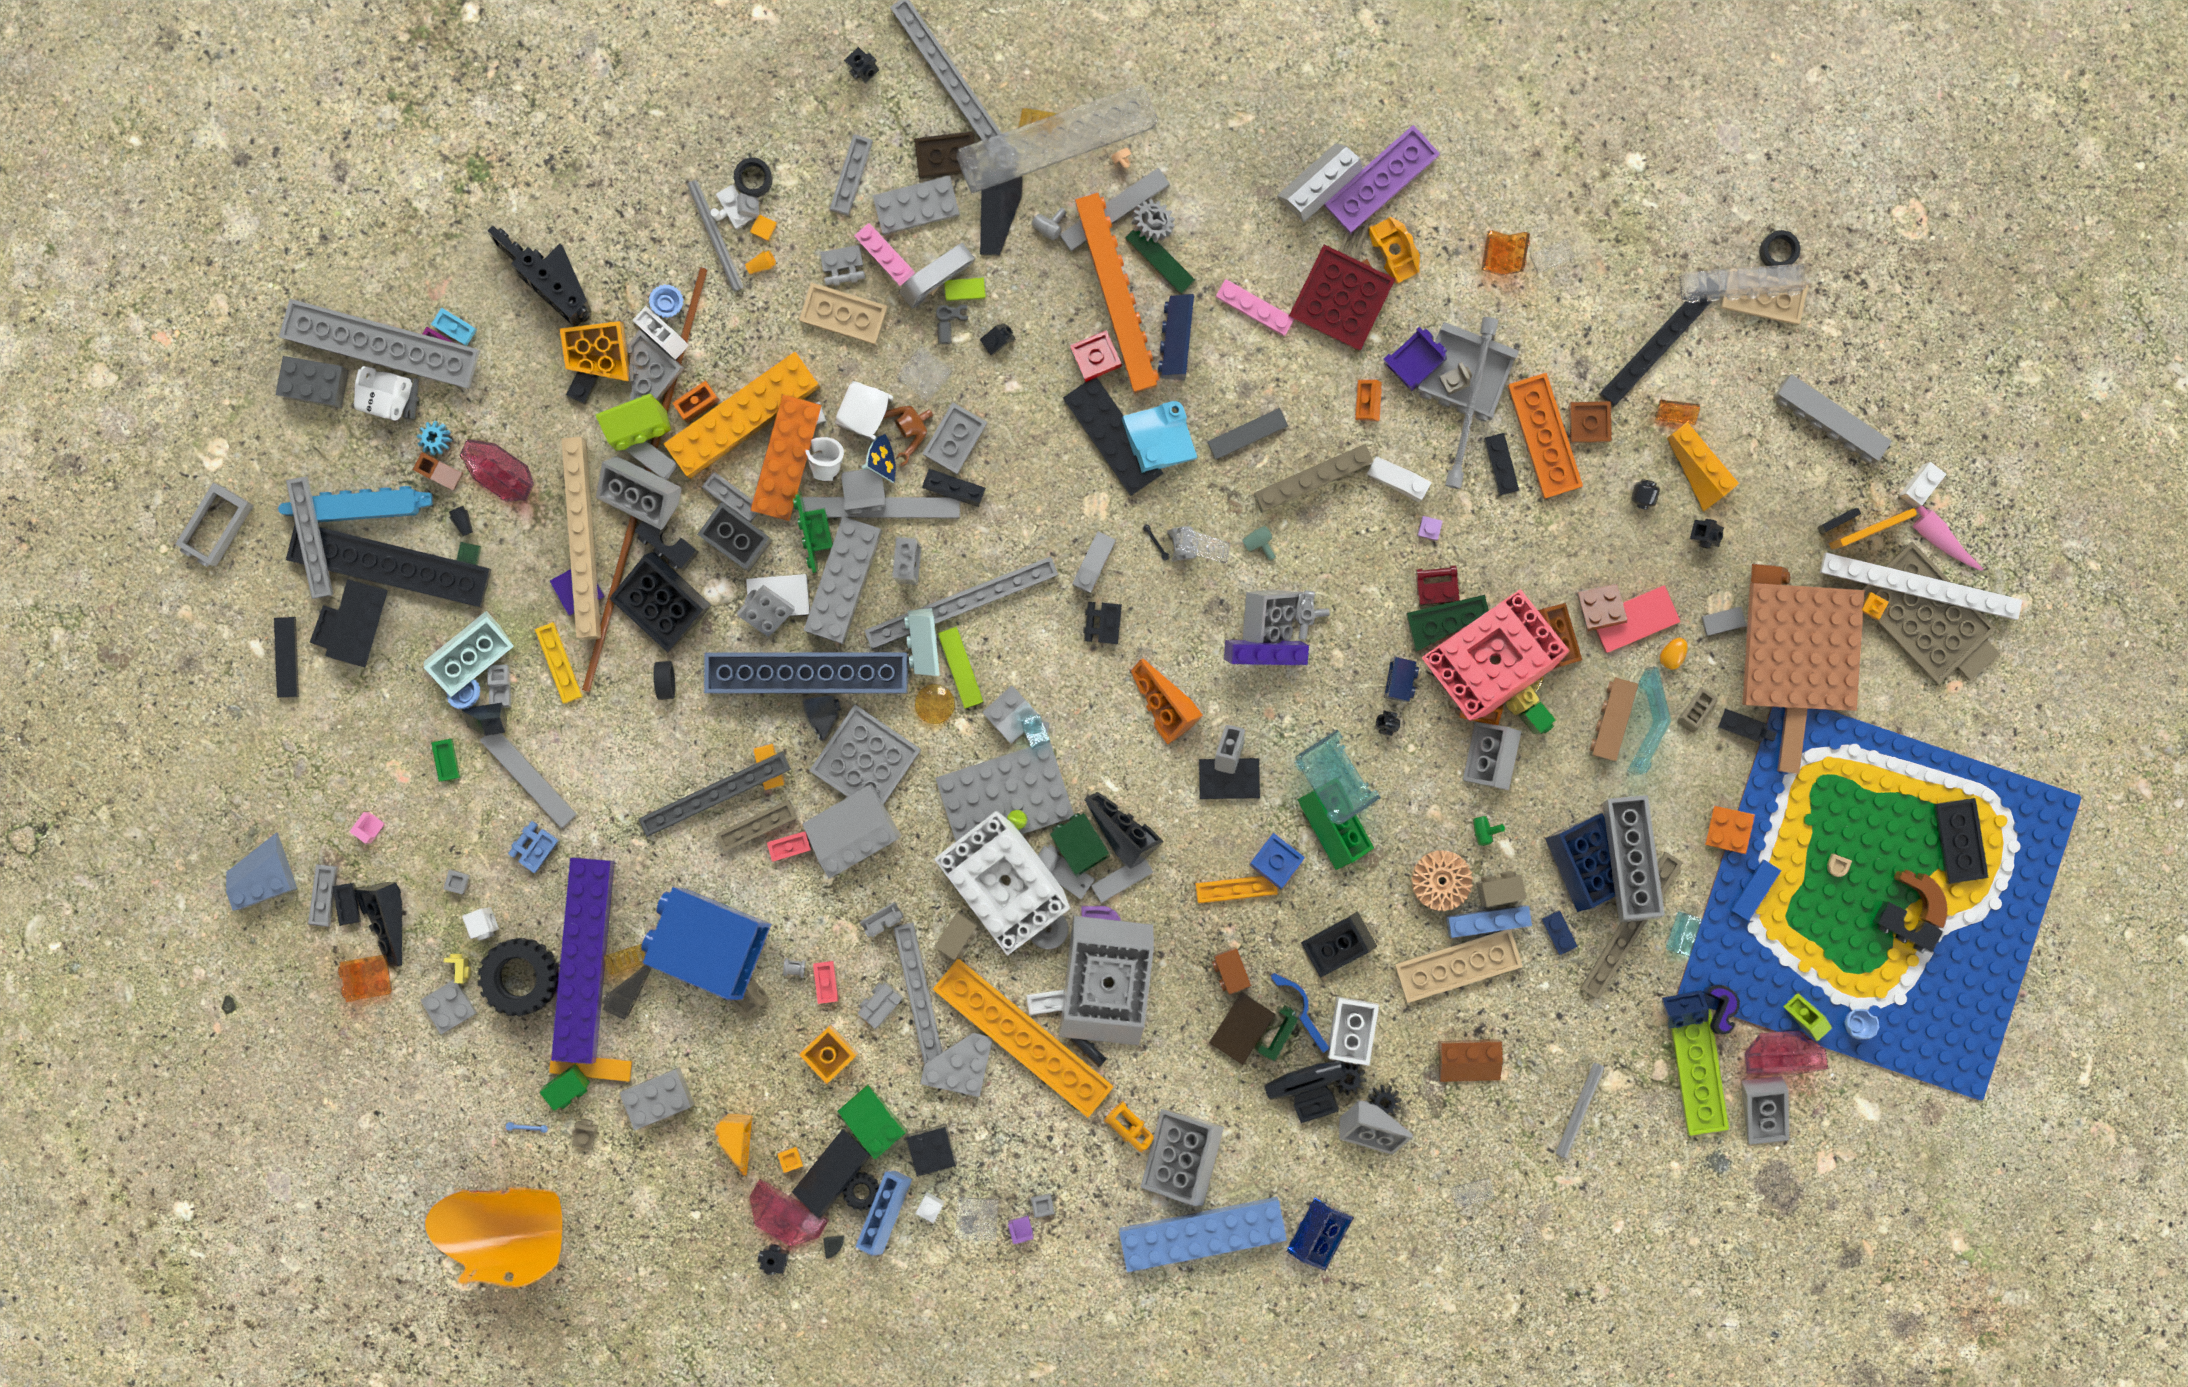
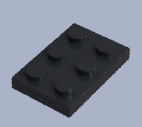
M1239 758L1235 773L1232 774L1216 770L1215 759H1199V799L1260 798L1259 758Z

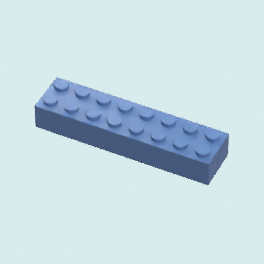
M1278 1197L1119 1228L1127 1272L1287 1241Z

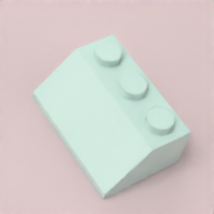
M932 608L909 610L908 617L904 618L905 628L910 629V636H907V646L912 648V656H909L910 668H914L915 674L940 676Z

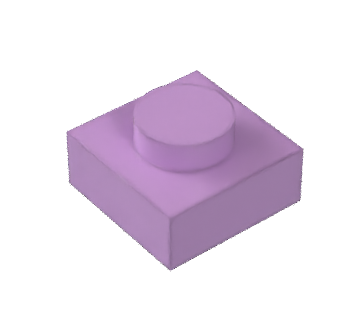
M1422 516L1417 536L1437 541L1442 521Z

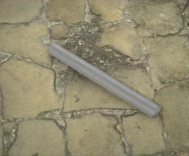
M697 180L688 183V188L733 291H739L743 288V285L716 222L711 215Z

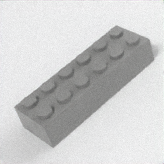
M842 516L804 631L845 644L883 532L880 528Z
M1648 795L1607 799L1603 802L1619 922L1660 919L1665 914Z

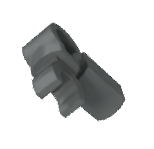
M947 305L938 307L936 311V317L940 321L937 324L938 344L952 343L951 323L948 320H954V318L960 321L968 320V316L960 314L961 310H967V305H960L958 308L948 307Z

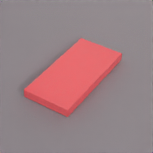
M1665 585L1623 602L1628 619L1627 623L1596 629L1605 653H1608L1681 621Z

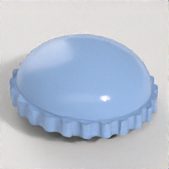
M664 284L653 289L648 303L654 314L662 318H668L680 312L684 299L677 288Z
M473 679L452 697L447 693L448 703L458 709L473 706L480 696L479 683Z

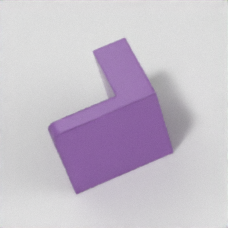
M1028 1215L1009 1220L1008 1226L1013 1244L1033 1239L1034 1234Z

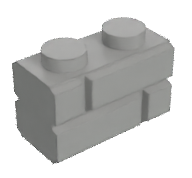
M1225 725L1215 755L1216 770L1231 774L1235 773L1245 741V729Z
M887 982L883 985L878 983L871 991L874 995L870 1000L865 998L858 1006L861 1009L858 1014L875 1029L878 1028L904 998Z

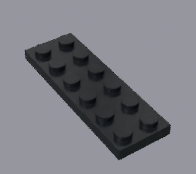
M1097 377L1083 383L1063 397L1071 412L1130 496H1133L1164 474L1158 468L1145 472L1141 471L1137 456L1133 455L1122 421L1124 415Z

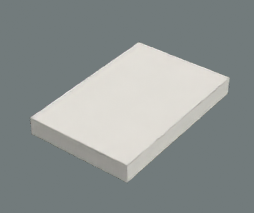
M807 574L746 579L747 595L752 590L758 591L762 585H765L794 606L795 611L790 616L809 615Z

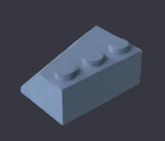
M278 832L226 872V893L233 911L242 910L298 889Z

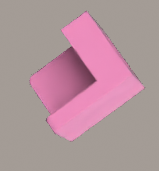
M363 812L349 832L365 844L372 843L385 823L370 812Z

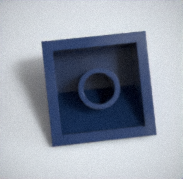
M1400 657L1390 659L1384 698L1403 702H1410V698H1414L1416 687L1413 686V680L1417 679L1419 667H1416L1417 662Z

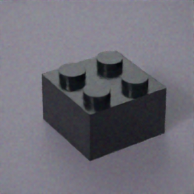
M947 1124L907 1135L906 1139L917 1177L957 1165Z

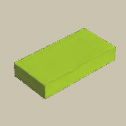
M984 278L948 280L944 283L946 301L986 299Z

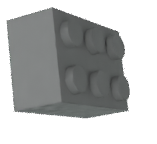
M283 356L275 395L287 400L342 409L349 370L343 366Z
M720 502L697 534L748 572H750L773 540L722 502Z

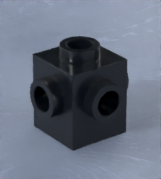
M859 47L844 59L850 69L849 73L855 80H862L865 84L879 71L875 64L877 62L876 58L870 52L866 54Z
M1705 519V521L1694 520L1690 539L1699 543V547L1711 549V546L1719 547L1723 539L1724 527L1718 525L1717 521L1712 519Z
M777 1244L765 1246L763 1251H759L757 1263H760L759 1269L764 1270L763 1273L768 1275L783 1274L786 1270L790 1251L781 1249L782 1246Z

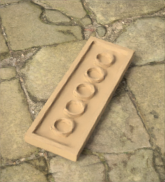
M1511 929L1501 930L1394 964L1406 1003L1523 967Z

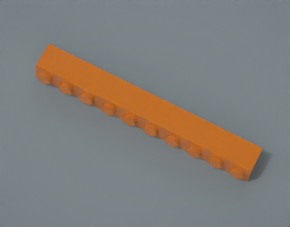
M1097 192L1075 199L1076 208L1133 393L1157 387L1159 376L1157 370H1153L1150 363L1154 362L1150 350H1146L1145 343L1148 341L1145 331L1141 332L1139 324L1142 323L1140 314L1134 311L1135 298L1133 293L1128 291L1127 286L1130 285L1127 273L1123 274L1121 267L1124 266L1121 254L1117 255L1115 249L1118 247L1115 235L1111 236L1109 228H1112L1110 217H1106L1103 210L1106 209L1104 197L1100 198Z

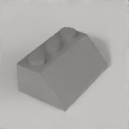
M1475 722L1463 781L1509 790L1521 731L1504 726Z

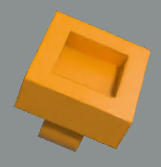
M1870 592L1864 601L1863 613L1876 620H1880L1889 602Z

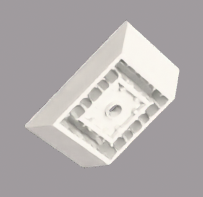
M997 811L934 858L1007 956L1070 909L1063 888L1016 826ZM1002 875H1008L1011 878L1010 885L1002 883Z

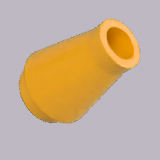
M763 250L752 260L745 263V267L749 274L773 269V266L776 265V260L770 250Z

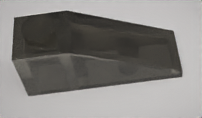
M644 965L613 989L611 993L607 992L602 1001L605 1004L602 1010L623 1020L627 1019L652 967Z

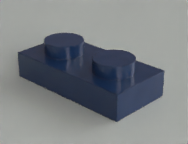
M1560 910L1541 918L1558 955L1578 947Z

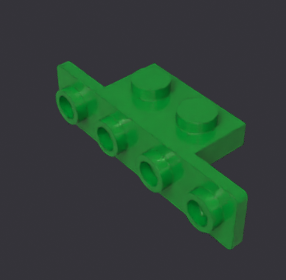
M799 492L795 494L796 498H793L795 510H798L800 515L797 521L799 529L803 530L804 533L802 538L803 548L808 550L809 557H806L807 566L809 569H812L813 573H817L819 568L815 551L832 548V535L826 508L806 511L802 493Z

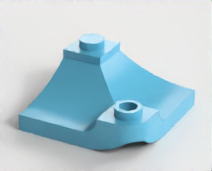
M1179 402L1163 403L1158 407L1122 417L1133 455L1137 456L1142 472L1156 468H1166L1197 458L1187 428V417L1183 406ZM1172 408H1175L1177 413H1173Z

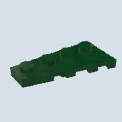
M1481 595L1406 613L1415 652L1464 628L1488 612L1486 596Z

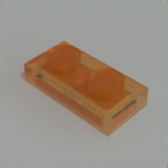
M1660 399L1655 419L1682 424L1688 422L1690 425H1695L1700 412V404Z

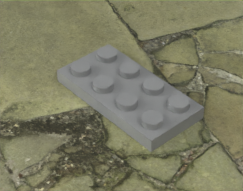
M950 176L873 195L883 235L960 216Z

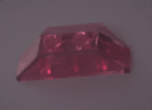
M472 439L466 440L459 456L464 460L466 468L475 481L506 502L526 501L528 499L534 482L529 467L495 443Z
M1801 1031L1760 1033L1744 1052L1747 1074L1759 1076L1792 1075L1828 1070L1826 1049Z
M759 1179L749 1196L755 1226L788 1246L819 1238L829 1221L824 1216L821 1219L817 1218L804 1204L762 1179Z

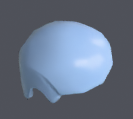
M1866 1009L1852 1010L1847 1014L1844 1022L1848 1034L1855 1039H1870L1877 1034L1879 1029L1878 1018L1871 1015Z

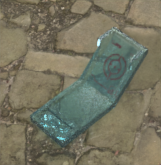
M1655 666L1646 668L1638 682V687L1646 691L1653 724L1627 772L1633 775H1643V773L1648 772L1652 764L1650 760L1671 723L1659 669Z

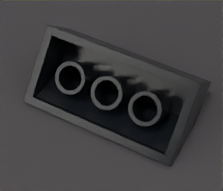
M347 579L326 650V657L366 668L388 590Z

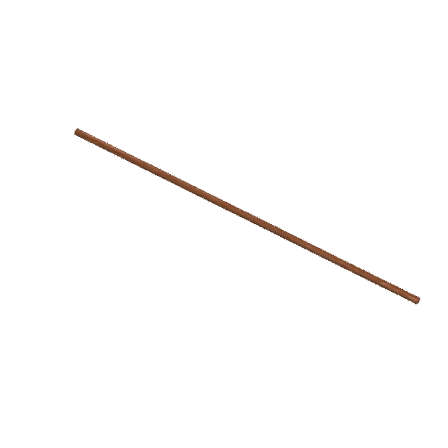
M702 267L699 269L681 338L686 343L689 339L708 271ZM685 350L676 359L680 365L682 364ZM677 378L664 394L662 406L667 410V414ZM661 436L652 438L651 445L658 449ZM646 465L644 466V470L649 472L652 471ZM632 515L630 516L600 623L601 638L595 641L582 690L590 692L614 607V603L609 598L620 585L638 518Z

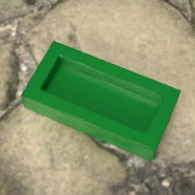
M453 739L431 742L438 781L443 782L460 778Z

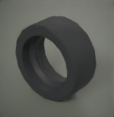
M749 157L743 159L734 170L733 178L735 185L743 194L756 198L761 197L772 186L773 176L771 170L759 158ZM751 166L759 167L765 175L764 183L756 189L745 187L741 179L743 171Z
M1778 230L1769 234L1762 241L1759 249L1760 258L1764 265L1774 270H1783L1794 264L1799 258L1801 251L1800 242L1797 237L1785 230ZM1784 239L1789 243L1791 255L1787 260L1778 262L1770 256L1768 248L1773 240Z
M671 661L655 662L653 679L656 698L658 700L674 699L675 673L673 663Z

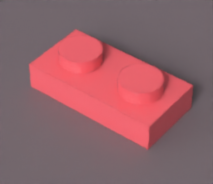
M806 831L767 842L772 862L812 850Z
M834 961L813 963L818 1004L839 1001Z

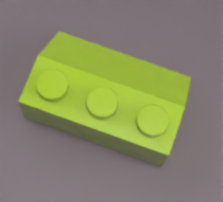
M651 393L595 414L608 443L616 451L625 450L629 446L644 443L648 439L662 436L671 431L667 410Z

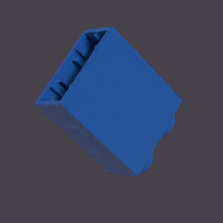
M672 887L671 892L666 891L663 893L656 908L657 914L661 915L656 930H649L642 942L641 950L646 953L643 964L725 999L742 1000L772 924L689 889Z

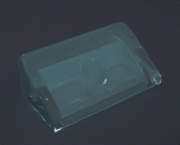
M1679 911L1675 918L1666 949L1689 957L1702 919Z

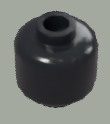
M1641 479V482L1635 483L1631 500L1637 503V508L1648 510L1649 506L1653 507L1657 504L1660 488L1656 486L1657 482Z

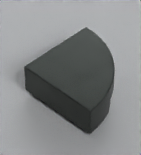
M844 1235L823 1238L826 1259L833 1257L840 1251L844 1243Z

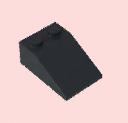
M1358 911L1301 942L1320 978L1364 956L1377 947Z

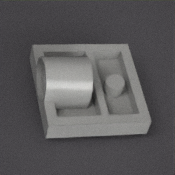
M762 585L758 591L752 590L747 595L744 605L737 611V614L741 619L769 637L795 611V608L765 585Z

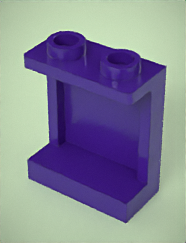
M1418 327L1416 333L1392 355L1388 354L1383 359L1385 365L1411 392L1447 360V350L1441 343L1436 344L1432 340L1433 335L1426 328L1422 330Z

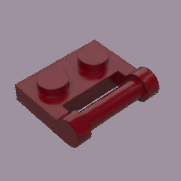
M1450 565V568L1416 569L1419 605L1460 601L1456 565ZM1450 576L1451 580L1449 582L1424 584V578Z

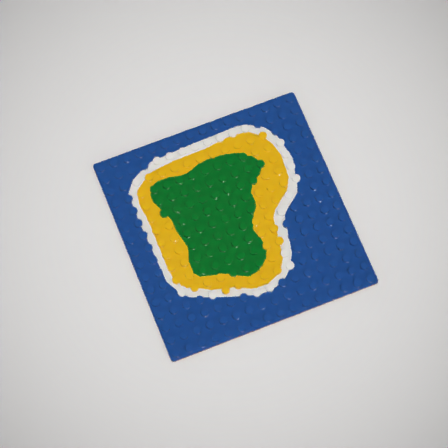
M1772 706L1766 724L1768 725L1767 730L1777 733L1776 738L1773 742L1763 739L1759 743L1737 810L1755 815L1746 854L1724 850L1677 995L1699 990L1703 991L1711 985L1727 986L1736 992L1740 999V1009L1733 1017L1977 1100H1983L2081 802V796L1827 709H1807L1800 773L1779 772L1777 770L1785 707ZM1976 798L1989 878L1947 884L1934 804ZM1831 853L1852 861L1846 875L1836 877L1828 872L1827 863ZM1764 859L1780 869L1781 872L1750 921H1746L1730 909ZM1908 870L1915 873L1916 877L1918 873L1926 874L1936 881L1945 895L1947 901V920L1944 928H1938L1943 933L1932 953L1925 951L1923 954L1912 948L1913 944L1909 942L1904 944L1896 940L1895 934L1891 932L1886 934L1878 930V925L1873 923L1883 901L1891 902L1907 911L1904 918V926L1907 930H1913L1919 921H1923L1919 919L1922 912V899L1913 888L1894 879L1897 871L1904 872ZM1703 993L1708 1008L1716 1011L1720 1001ZM1797 993L1822 1013L1832 1027L1819 1041H1816L1804 1031L1783 1007ZM1854 1009L1868 1010L1871 1015L1878 1018L1879 1029L1877 1034L1870 1039L1853 1038L1848 1034L1844 1022L1847 1014Z

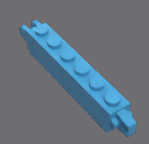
M401 486L399 490L379 488L378 492H372V489H361L359 493L345 490L339 491L337 495H332V492H320L319 496H312L318 523L415 516L418 514L419 508L433 505L432 493L418 492L412 489L411 486ZM291 502L279 505L278 510L282 515L294 516Z

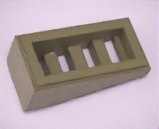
M1700 687L1678 718L1677 723L1694 733L1698 730L1718 698L1703 687ZM1701 696L1704 699H1706L1709 702V704H1706L1704 701L1699 699V697ZM1695 703H1697L1698 705H1700L1701 707H1703V708H1704V711H1703L1702 709H1700L1699 707H1697V706L1695 705ZM1692 710V711H1694L1695 713H1697V714L1700 715V716L1697 717L1696 715H1694V714L1691 713L1690 711Z

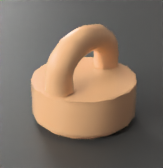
M1126 147L1112 155L1111 159L1114 164L1120 162L1124 168H1129L1130 162L1127 157L1131 155V152Z

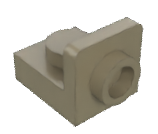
M1461 362L1458 363V368L1441 375L1439 379L1449 396L1469 387L1472 373L1468 366L1465 367Z
M581 1119V1121H577L574 1125L575 1133L572 1146L592 1150L598 1125L593 1124L592 1120Z

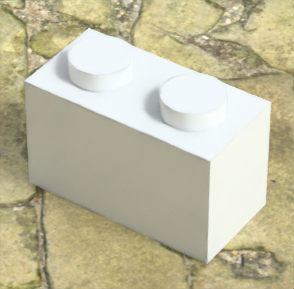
M1931 462L1922 465L1900 493L1899 497L1913 508L1922 506L1945 477L1946 473Z

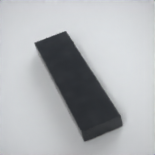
M296 617L274 618L277 698L299 697Z

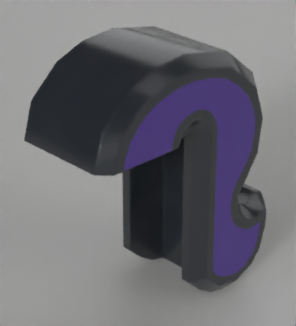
M1724 985L1706 987L1702 992L1720 1001L1709 1025L1712 1032L1717 1035L1731 1033L1735 1023L1730 1022L1729 1018L1736 1015L1740 1009V999L1737 993Z

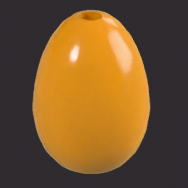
M1680 637L1670 641L1660 654V663L1670 670L1679 668L1687 655V641Z

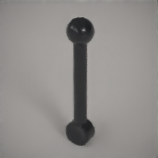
M1145 524L1143 530L1149 534L1162 554V559L1168 560L1169 554L1163 550L1151 532L1150 525Z

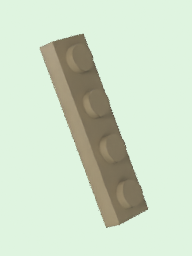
M787 800L716 833V836L723 851L726 852L798 817L790 800Z

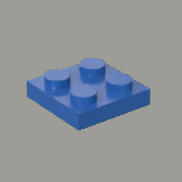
M1273 833L1250 862L1249 866L1281 890L1305 857Z

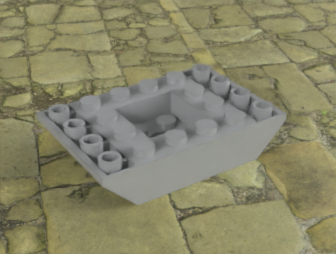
M1073 916L1059 1037L1139 1045L1145 1025L1154 950L1152 924ZM1106 977H1112L1114 980V984L1110 988H1105L1103 985Z

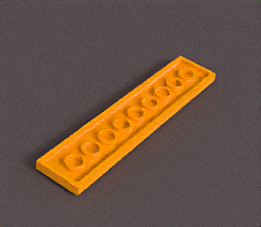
M960 958L953 963L932 989L1087 1118L1090 1117L1114 1086Z

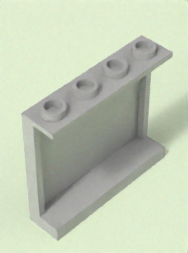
M1444 322L1441 325L1435 343H1441L1447 350V360L1418 385L1416 392L1420 393L1419 396L1427 400L1433 398L1438 400V404L1449 407L1451 405L1456 407L1458 412L1466 414L1475 369H1477L1476 364H1478L1482 336ZM1492 340L1489 342L1478 397H1476L1477 400L1473 412L1476 415V419L1486 422L1494 417V411L1513 362L1518 355V350ZM1462 362L1465 367L1468 366L1472 373L1470 386L1448 396L1439 378L1441 375L1458 368V363Z

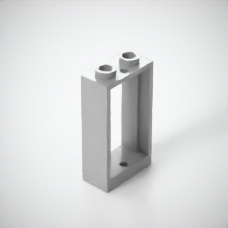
M213 482L177 540L176 545L181 547L180 551L190 557L192 555L198 558L197 562L206 567L209 565L217 566L254 505L225 487ZM220 495L239 508L208 557L187 543L216 496Z
M896 537L892 578L898 584L918 585L922 545L915 538Z

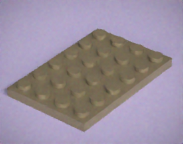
M1910 542L1885 566L1952 583L1913 542ZM1868 584L1861 589L1865 590L1864 601L1868 593L1872 592L1889 602L1880 620H1874L1935 684H1940L1996 630L1980 611Z

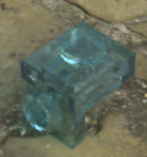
M1040 714L1030 715L1021 722L1031 749L1050 742Z

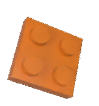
M1714 806L1705 845L1746 854L1755 815Z

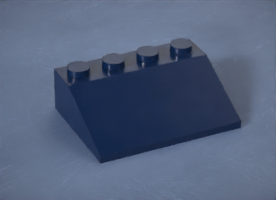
M1603 813L1594 815L1545 838L1577 912L1592 909L1615 897L1606 823Z

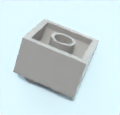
M1012 685L982 712L1011 744L1041 717Z

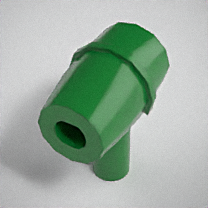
M1487 816L1473 819L1474 836L1479 846L1492 844L1494 842L1493 835L1505 831L1503 824L1491 827Z

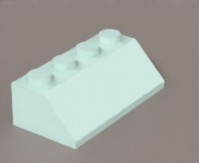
M486 611L424 661V669L452 697L514 647V645L500 625Z

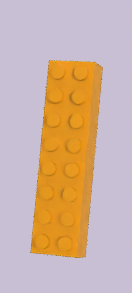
M793 352L663 444L684 474L691 479L774 421L782 394L804 400L821 387L798 354Z

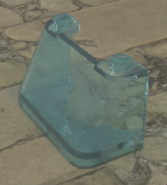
M1337 729L1296 755L1294 764L1300 772H1303L1328 811L1327 816L1329 820L1340 825L1381 799L1377 790L1371 791L1367 788L1370 786L1368 782H1363L1343 750L1346 747L1344 744L1340 746L1339 740L1343 737Z

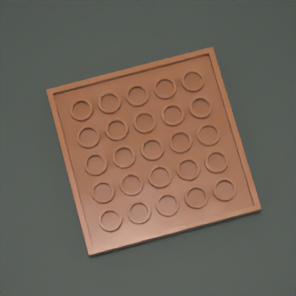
M1750 583L1742 705L1857 711L1863 622L1862 608L1864 606L1865 590Z

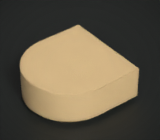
M1831 853L1827 863V870L1833 876L1842 877L1847 874L1852 861Z

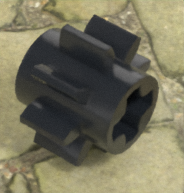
M1384 710L1383 714L1376 718V726L1379 728L1378 733L1393 736V733L1397 732L1400 728L1401 720L1396 718L1398 714Z

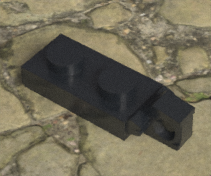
M1726 708L1718 725V728L1755 742H1762L1763 739L1773 742L1777 733L1767 730L1768 725L1764 724V722Z

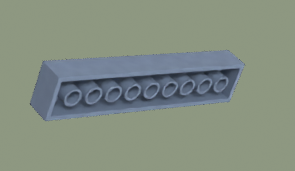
M704 653V693L908 694V653Z

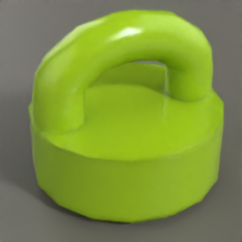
M1021 810L1011 811L1007 816V819L1018 830L1024 828L1027 824V815Z

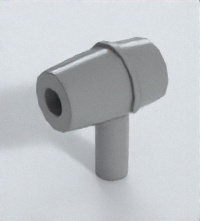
M1060 208L1052 219L1037 214L1031 225L1044 237L1053 241L1061 232V227L1057 224L1067 212L1065 209Z

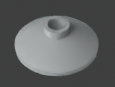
M1063 915L1049 924L1052 926L1051 932H1046L1045 929H1042L1030 938L1032 942L1043 949H1053L1060 946L1068 934V923Z

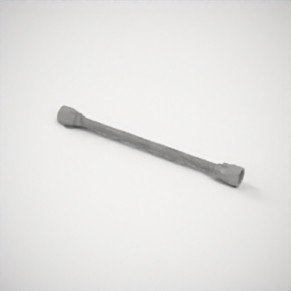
M1483 317L1480 329L1482 344L1479 351L1478 364H1476L1477 369H1475L1469 404H1467L1455 464L1452 466V470L1448 471L1445 486L1454 489H1461L1464 476L1462 462L1467 445V437H1469L1468 432H1470L1489 342L1492 336H1495L1499 322L1498 319L1492 317Z

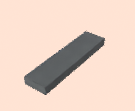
M1278 408L1207 441L1215 460L1288 427V424L1281 409Z

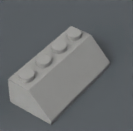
M1335 143L1277 195V198L1304 223L1363 170L1361 160L1347 146Z
M615 456L602 462L596 498L661 530L679 504L682 487Z

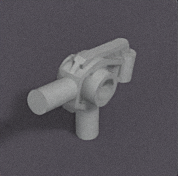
M1305 590L1299 594L1295 619L1301 624L1298 639H1307L1308 626L1314 624L1316 617L1330 616L1329 608L1314 610V591Z

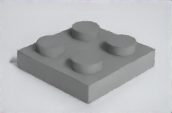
M454 980L420 1000L440 1034L447 1032L477 1013L460 983H454Z

